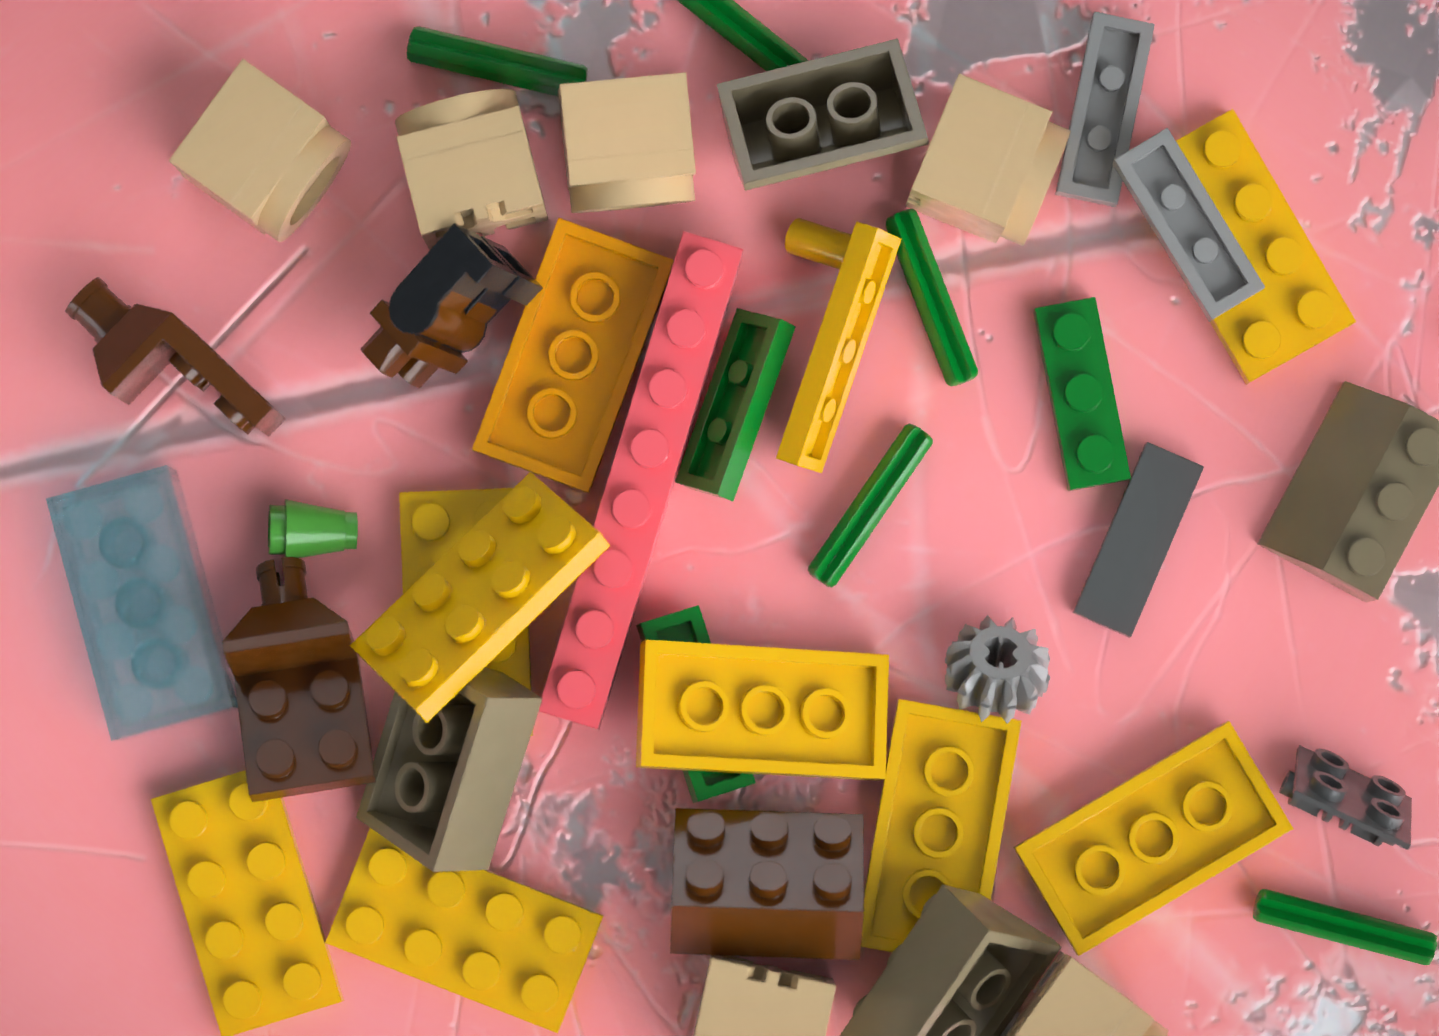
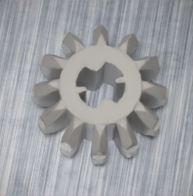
M988 614L981 621L979 629L965 624L958 634L957 641L952 642L946 652L945 663L947 664V670L944 679L947 685L946 690L958 693L956 701L959 710L971 706L978 707L981 723L990 715V712H998L1007 724L1014 718L1016 710L1030 715L1031 711L1036 707L1038 697H1042L1043 693H1046L1050 681V675L1048 674L1050 662L1049 648L1037 646L1038 637L1036 629L1021 633L1016 631L1017 625L1014 617L1008 620L1004 626H997Z

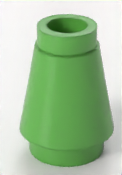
M285 499L284 505H269V555L304 558L344 551V549H357V512H345L343 510Z

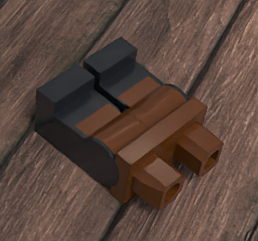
M454 223L400 283L392 294L390 302L381 300L372 309L370 314L381 327L360 350L383 375L393 378L398 373L410 385L421 388L438 368L457 374L468 362L462 353L472 351L480 345L485 337L487 324L511 299L527 306L543 287L506 247L483 236L480 237L479 234Z

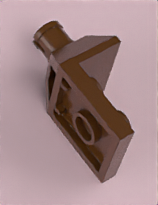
M100 277L88 283L67 306L65 312L73 320H77L95 338L94 341L97 344L92 350L101 386L112 396L130 405L171 363L201 391L204 392L212 385L221 394L213 404L246 434H249L256 427L267 436H270L286 420L193 329L174 313L141 304H135L133 307L126 305L107 288L108 285Z
M295 557L281 558L284 574L283 586H281L280 574L276 572L274 559L264 561L256 567L262 604L261 606L251 607L222 641L223 653L235 680L248 792L252 802L376 782L359 655L350 646L354 639L348 621L314 597L308 598L305 580V561Z

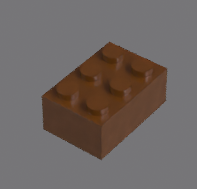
M675 808L670 954L860 960L864 917V814Z

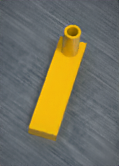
M796 218L789 226L785 237V250L787 253L839 269V273L776 459L822 473L901 238L858 221L855 223L852 234L802 218Z

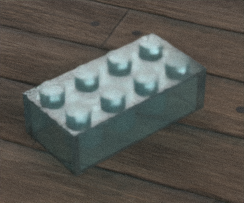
M164 465L46 498L111 741L133 739L238 709L234 677L223 653L222 633L177 470Z

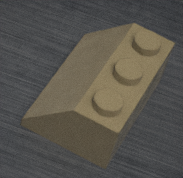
M898 38L717 84L727 136L738 176L745 191L929 145L928 135Z
M1344 381L1257 545L1365 603L1379 600L1439 487V420L1410 404Z
M484 667L431 720L426 722L394 692L373 760L376 782L366 784L356 818L433 872L488 870L543 698L503 672Z
M942 885L937 894L926 902L922 909L921 917L904 942L891 953L887 961V967L872 989L856 1004L852 1018L839 1036H1000L1062 947L1051 937L980 893Z

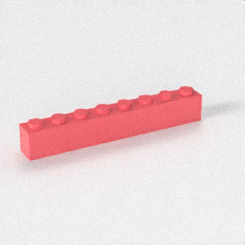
M683 231L593 526L601 533L610 546L578 576L543 690V699L539 712L600 730L743 259L742 248Z

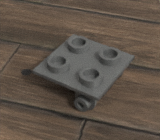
M1301 745L1298 746L1295 773L1292 771L1287 773L1279 790L1280 794L1289 797V805L1316 817L1320 809L1324 811L1321 819L1327 823L1332 819L1333 815L1341 818L1338 828L1345 831L1351 823V834L1378 847L1384 842L1390 846L1396 844L1409 850L1411 846L1412 798L1406 795L1405 790L1399 784L1379 775H1374L1372 778L1364 776L1350 769L1349 764L1342 757L1329 750L1319 748L1314 752Z

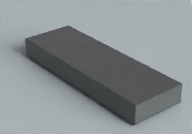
M1149 442L1145 443L1074 607L1073 614L1128 638L1132 636L1204 466Z

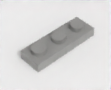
M1094 11L1069 125L1071 132L1064 149L1055 195L1110 207L1118 205L1122 179L1112 162L1129 151L1155 24Z
M1168 127L1113 160L1114 168L1209 322L1265 288Z

